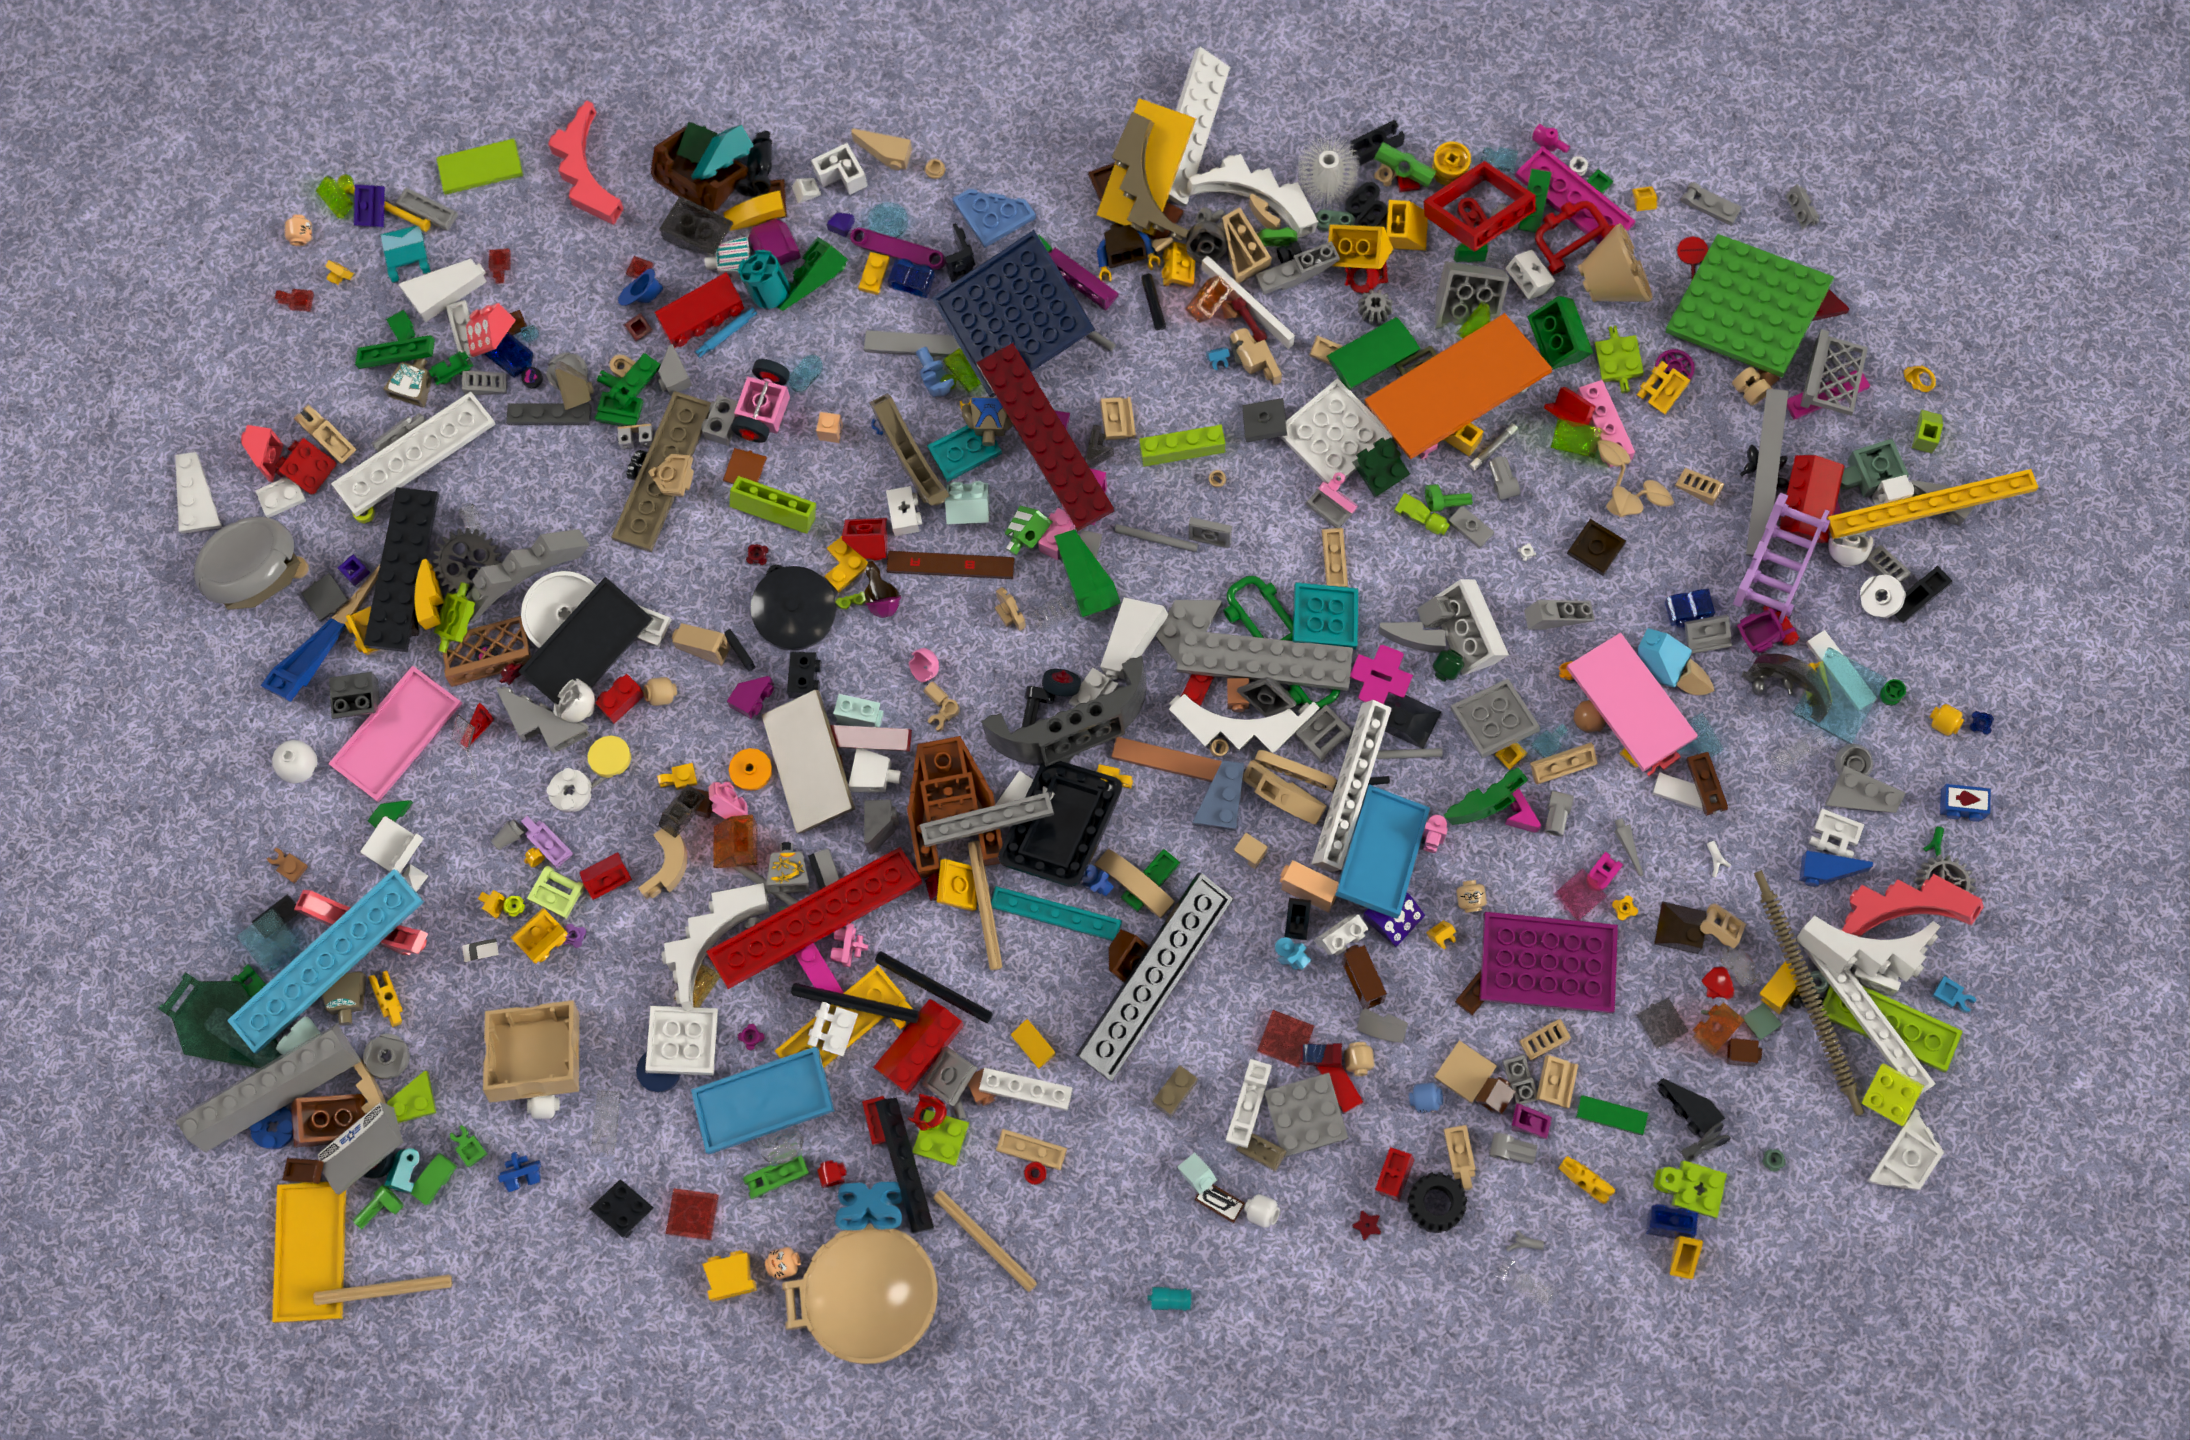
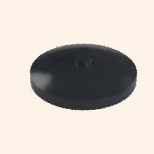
M800 566L782 567L766 575L755 588L751 599V617L758 633L769 644L783 650H802L817 644L829 633L836 617L835 597L827 581L815 571Z

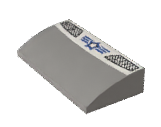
M380 1102L317 1154L318 1159L324 1161L322 1170L336 1194L340 1195L403 1143L394 1107Z

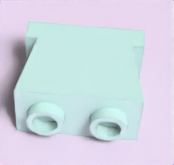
M839 694L833 714L837 718V724L880 727L884 711L879 710V702Z

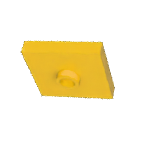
M948 859L940 861L937 903L967 911H976L977 895L971 865Z

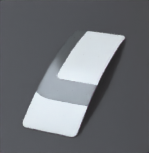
M496 938L462 946L464 962L499 955Z

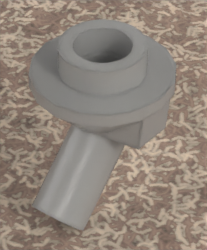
M1204 207L1197 214V223L1202 221L1215 222L1225 216V213L1220 209L1212 214L1209 208Z

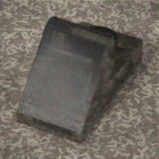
M1093 424L1085 458L1087 465L1092 469L1114 456V448L1103 446L1105 434H1102V427L1100 425Z

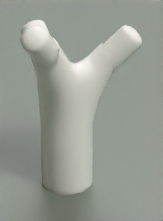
M1712 841L1707 846L1713 858L1714 870L1712 876L1717 877L1720 864L1730 868L1731 864L1722 857L1715 841Z

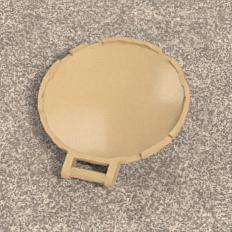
M868 1224L862 1230H843L837 1233L835 1237L830 1239L825 1245H822L814 1254L802 1280L782 1283L786 1297V1330L808 1328L816 1341L826 1351L842 1360L857 1364L886 1362L902 1355L913 1347L928 1329L936 1310L938 1298V1284L934 1267L919 1243L897 1229H876L872 1224ZM794 1290H800L802 1319L799 1320L796 1318Z

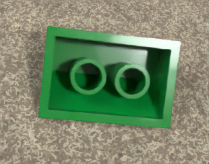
M1557 296L1527 316L1540 353L1552 367V370L1578 363L1593 354L1572 298Z

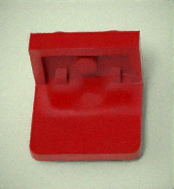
M301 438L299 441L294 440L288 447L290 452L286 458L282 456L276 463L277 470L275 473L280 477H287L307 493L315 494L335 468L336 462L305 438Z

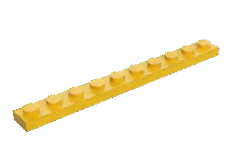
M2028 469L1827 517V520H1830L1828 528L1832 538L1836 539L2035 492L2039 487L2032 470Z

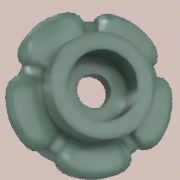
M1769 1149L1764 1153L1765 1157L1762 1161L1764 1166L1769 1168L1770 1171L1776 1172L1785 1166L1786 1161L1780 1150Z

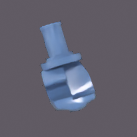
M927 347L917 350L916 355L923 365L920 371L921 378L929 394L932 397H943L949 394L955 387V382L943 370L942 362L934 361Z

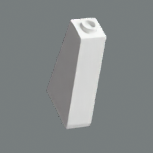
M468 259L404 281L399 286L423 320L427 322L445 310L446 305L457 302L487 281L483 276L486 274L483 267L479 263L476 265L472 259Z
M1124 597L1100 666L1106 677L1113 680L1118 678L1125 679L1122 663L1143 654L1167 619L1168 613L1164 606Z

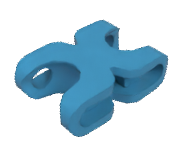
M878 1182L871 1189H868L864 1183H846L840 1186L838 1190L839 1201L842 1205L848 1207L840 1208L836 1213L835 1223L839 1229L862 1230L868 1223H871L876 1229H894L900 1226L902 1222L901 1211L897 1206H891L899 1204L903 1200L898 1182Z

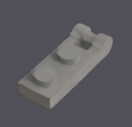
M1690 182L1687 187V193L1683 194L1681 198L1682 203L1730 226L1733 225L1742 208L1701 188L1695 182ZM1697 195L1700 199L1696 200L1694 196Z

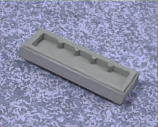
M408 188L404 189L395 203L397 207L423 220L427 219L432 224L446 231L450 229L458 217L456 211Z

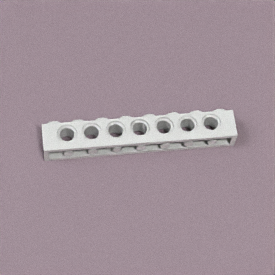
M1375 700L1362 703L1312 860V865L1329 872L1342 869L1392 709Z

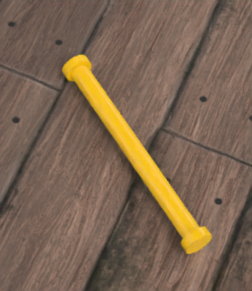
M348 181L344 185L343 191L354 195V184ZM385 201L384 210L420 227L424 232L429 230L431 226L429 220H422Z

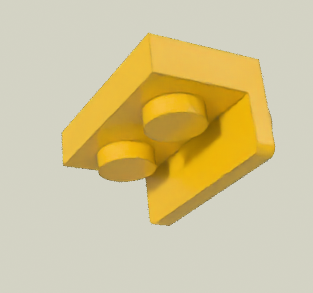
M1174 241L1163 252V286L1176 283L1191 287L1194 285L1195 260L1188 255L1186 244Z
M371 606L352 615H346L348 621L345 622L350 634L354 633L357 639L354 641L357 650L365 655L380 650L365 648L364 646Z

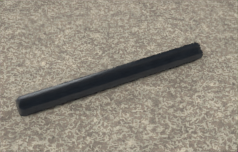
M880 951L875 957L877 964L984 1023H989L993 1016L991 1011Z
M794 983L791 988V994L796 997L825 1002L911 1023H917L920 1013L917 1010Z

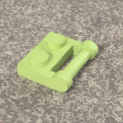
M546 866L527 899L567 919L579 896L582 895L585 886L582 882L579 881L577 883L555 872L554 868ZM551 879L573 891L568 895L546 884V882Z

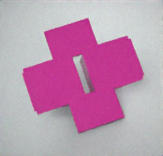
M1380 645L1374 660L1358 654L1350 674V678L1364 683L1358 699L1363 702L1375 700L1384 704L1388 693L1401 698L1405 697L1413 675L1399 670L1404 656L1403 652Z

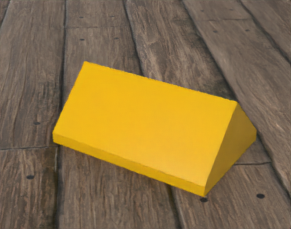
M1329 224L1328 242L1332 241L1340 257V260L1332 266L1381 269L1393 251L1385 227Z

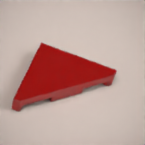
M481 703L477 705L461 743L466 748H469L494 721L492 715Z

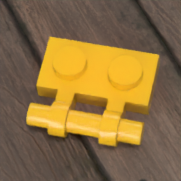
M1661 361L1657 367L1652 369L1651 376L1646 382L1641 384V389L1636 395L1643 400L1647 393L1650 394L1652 397L1648 404L1666 415L1691 380L1674 368L1669 374H1666L1664 371L1668 365ZM1660 378L1663 382L1656 390L1653 388V385Z

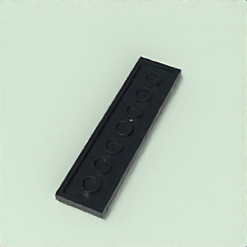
M396 487L364 640L365 648L408 652L416 613L415 584L421 562L427 559L439 499L437 491Z

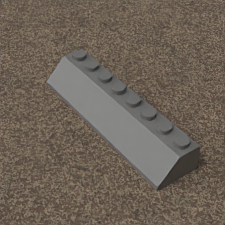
M335 1024L181 1114L175 1122L188 1141L202 1151L207 1152L293 1102L296 1098H300L361 1062L339 1025Z

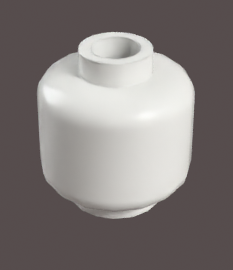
M555 1095L527 1098V1114L531 1113L533 1119H551L554 1117L555 1111L560 1109V1099L555 1097Z
M1260 1194L1255 1195L1252 1199H1248L1244 1211L1247 1212L1248 1221L1264 1228L1269 1227L1271 1224L1274 1225L1280 1214V1208H1278L1276 1200Z

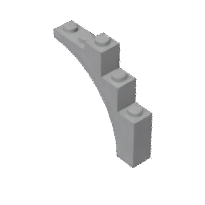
M576 529L540 534L531 548L512 550L502 564L481 567L472 579L475 585L466 596L468 600L475 602L474 613L469 621L478 620L485 610L498 598L525 579L554 565L579 559L589 547L581 531Z

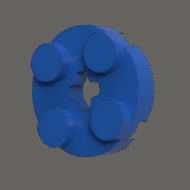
M282 1107L250 1126L249 1129L251 1130L254 1142L260 1147L270 1150L286 1146L293 1139L292 1112L286 1107ZM271 1122H278L276 1126L278 1130L276 1132L268 1131Z

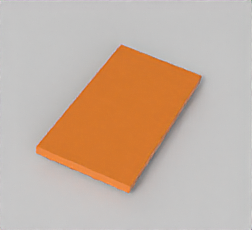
M1504 313L1364 400L1365 404L1411 460L1552 373V367Z

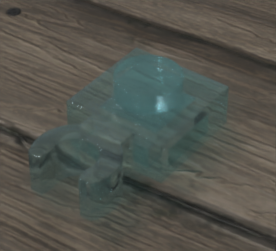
M1484 147L1483 154H1488L1489 157L1482 156L1481 163L1483 161L1489 164L1495 163L1494 167L1496 169L1514 173L1518 156L1517 150L1498 147V151L1495 152L1490 147Z

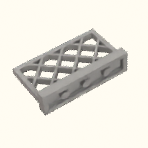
M1821 329L1815 341L1800 406L1809 408L1810 404L1852 416L1868 347L1828 336L1829 331ZM1829 345L1838 346L1841 351L1833 353ZM1849 352H1859L1861 357L1854 359ZM1844 355L1849 362L1842 364L1837 357ZM1832 360L1837 367L1829 369L1825 362ZM1853 366L1857 373L1850 375L1845 368ZM1841 371L1845 378L1838 380L1833 373ZM1826 376L1833 382L1827 386L1822 381V378ZM1846 382H1849L1853 387L1848 392L1842 386ZM1835 387L1841 392V395L1836 397L1830 391V389ZM1824 392L1829 400L1817 399V396ZM1845 398L1850 406H1842L1838 401Z

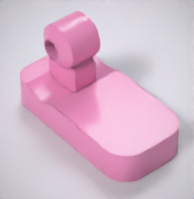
M1342 472L1334 474L1329 484L1323 481L1318 489L1347 511L1354 513L1358 505L1338 491L1341 484L1346 480L1345 474Z

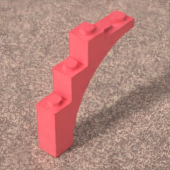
M586 100L583 106L578 108L573 121L567 125L566 132L558 129L551 136L548 145L552 154L564 159L560 163L558 170L562 180L575 185L569 192V199L572 205L614 225L624 210L621 200L600 186L587 167L585 154L586 138L597 112L593 103Z
M1935 874L1932 875L1930 880H1925L1921 891L1898 879L1894 885L1891 884L1887 888L1885 896L1861 885L1850 896V905L1854 912L1848 914L1845 920L1846 924L1841 931L1861 937L1868 930L1885 921L1915 914L1941 915L1957 919L1972 926L1984 907L1981 898Z
M311 890L302 891L294 908L295 911L330 927L350 909L348 906ZM398 925L379 944L402 955L419 954L426 946L428 933Z

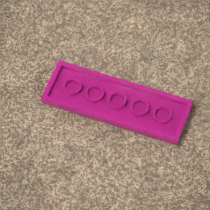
M1543 146L1515 173V177L1528 187L1531 169L1552 172L1546 202L1559 213L1562 212L1561 206L1567 202H1571L1574 205L1580 201H1590L1597 206L1610 226H1616L1621 223L1627 232L1635 224L1633 218ZM1587 209L1578 211L1576 215L1568 219L1585 234L1599 226ZM1599 235L1593 240L1599 244L1603 238Z

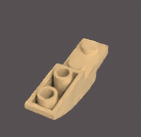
M1255 760L1250 761L1243 774V781L1255 788L1254 792L1282 810L1316 825L1327 807L1293 782L1287 783Z

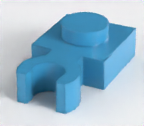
M1945 976L1942 977L1932 994L1933 998L1950 1008L1957 1004L1964 1013L1971 1011L1965 1005V1001L1973 1004L1977 1000L1972 995H1963L1964 987Z

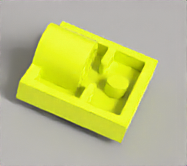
M1882 1063L1861 1104L1900 1126H1904L1924 1085Z

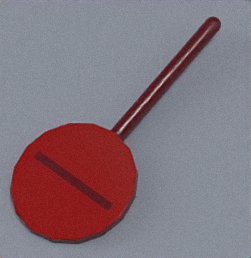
M1694 236L1683 239L1677 248V254L1681 261L1691 265V280L1695 276V264L1701 263L1708 252L1706 242Z

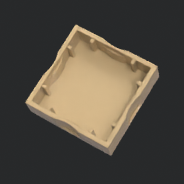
M574 1000L541 1004L530 1008L514 1007L485 1011L484 1040L486 1043V1055L483 1065V1092L489 1103L579 1092V1011Z

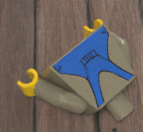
M970 397V402L967 404H963L960 401L964 421L970 429L974 430L975 435L983 436L982 444L984 446H994L995 436H1004L1006 430H1010L1013 426L996 397Z

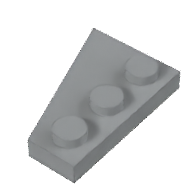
M1843 765L1825 805L1896 813L1906 793Z

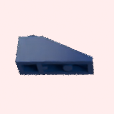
M1806 851L1802 855L1799 881L1805 882L1807 886L1817 887L1868 872L1873 867V862Z

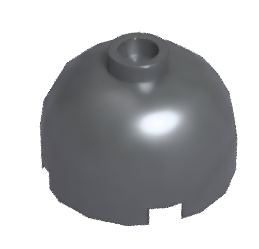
M1202 221L1190 228L1186 239V249L1188 255L1193 260L1202 263V260L1208 256L1213 261H1216L1224 255L1226 251V236L1220 226L1211 221Z

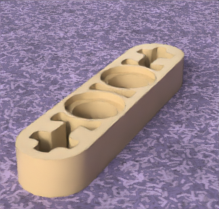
M1258 750L1254 759L1266 768L1279 773L1285 772V775L1301 781L1304 779L1306 783L1327 791H1333L1337 779L1329 774L1265 750Z

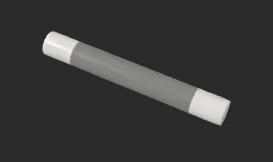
M1514 423L1507 427L1469 464V467L1475 471L1518 427Z

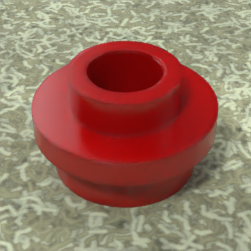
M1031 1162L1025 1167L1024 1177L1028 1183L1038 1185L1046 1179L1047 1171L1042 1163ZM1033 1169L1039 1171L1038 1177L1032 1175Z

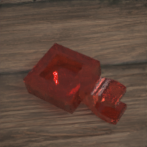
M510 249L489 250V269L493 271V278H496V284L504 283L505 270H511Z
M292 288L291 294L285 291H276L275 299H278V304H288L290 310L311 312L314 297L313 290Z

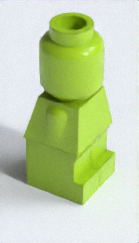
M1405 492L1394 509V513L1399 516L1404 514L1411 521L1423 526L1425 524V528L1436 535H1445L1450 526L1446 518L1435 512L1431 514V511L1421 501Z

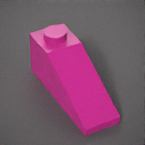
M814 943L794 953L815 988L844 993Z

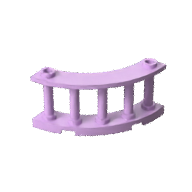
M1783 493L1779 494L1773 506L1763 537L1757 546L1749 569H1747L1733 602V605L1741 607L1744 600L1749 601L1750 599L1781 611L1780 623L1783 622L1785 616L1790 617L1794 608L1791 602L1807 568L1821 531L1826 532L1830 520H1827L1828 510H1825L1822 518L1818 519L1789 508V505L1785 504L1788 495ZM1786 515L1817 527L1813 540L1811 541L1780 529V526H1777L1780 516L1784 517ZM1778 537L1809 549L1803 564L1770 552L1771 549H1768L1771 538L1776 539ZM1762 560H1769L1798 571L1799 573L1794 585L1792 586L1761 574L1762 571L1758 569ZM1752 582H1760L1789 593L1786 603L1784 604L1753 592V589L1750 588Z

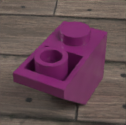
M765 676L738 683L727 700L729 707L749 719H752L754 715H758L763 707L762 702L765 697L769 698L773 693L774 683L772 678Z

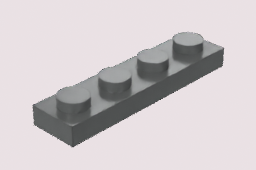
M508 403L506 423L507 425H590L591 405L590 403H583L565 410L564 403Z

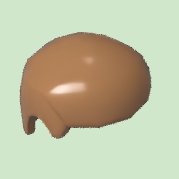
M1590 700L1581 702L1574 710L1573 719L1576 726L1586 733L1600 732L1607 724Z

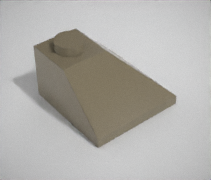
M562 361L556 362L555 373L565 410L591 401V394H594L592 382H588L585 375Z

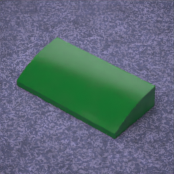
M1395 317L1328 354L1326 357L1341 382L1349 390H1352L1416 354L1420 347L1404 324Z

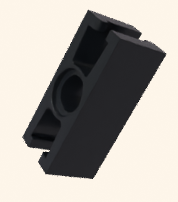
M1395 119L1351 141L1350 150H1354L1352 155L1358 154L1359 166L1373 160L1383 142L1395 149L1404 145L1405 134L1403 131H1400L1396 136L1387 138L1388 135H1394L1397 132L1399 125ZM1363 148H1368V149L1365 150L1364 152H1361V150H1360V149H1363Z

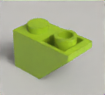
M1921 409L1911 448L1928 453L1934 452L1939 444L1943 428L1941 414Z

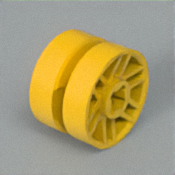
M1451 141L1441 144L1436 149L1432 169L1437 171L1434 175L1437 182L1447 186L1469 171L1471 154L1467 147L1459 142Z

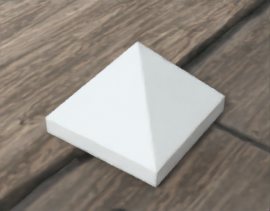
M411 864L402 874L416 892L428 877V875Z

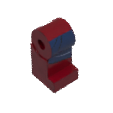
M1342 1043L1300 1045L1299 1063L1314 1067H1341Z

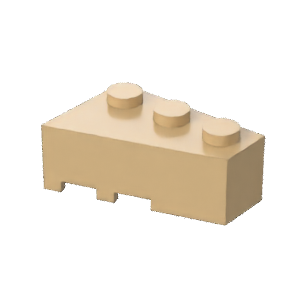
M1240 207L1223 216L1222 229L1226 236V247L1234 280L1240 284L1270 267L1272 258Z

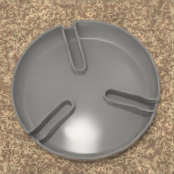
M248 517L223 527L205 543L196 558L194 579L197 588L208 600L222 604L243 601L257 595L273 584L287 568L284 560L290 561L294 551V540L291 533L283 524L267 517Z

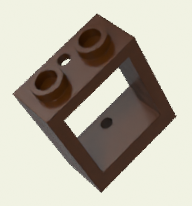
M1354 945L1347 948L1346 953L1343 955L1342 965L1362 1009H1370L1384 1003L1387 992L1365 945L1361 947Z

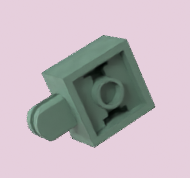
M1893 438L1852 451L1847 460L1850 467L1844 468L1840 488L1847 490L1858 486L1863 498L1873 495L1883 480L1907 475L1908 478L1909 474Z

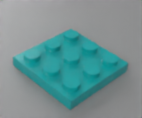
M1295 582L1292 641L1294 643L1351 647L1353 650H1356L1358 647L1359 588Z

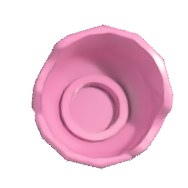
M921 648L912 653L914 657L909 661V667L915 679L922 683L934 678L939 671V661L934 652L927 648Z

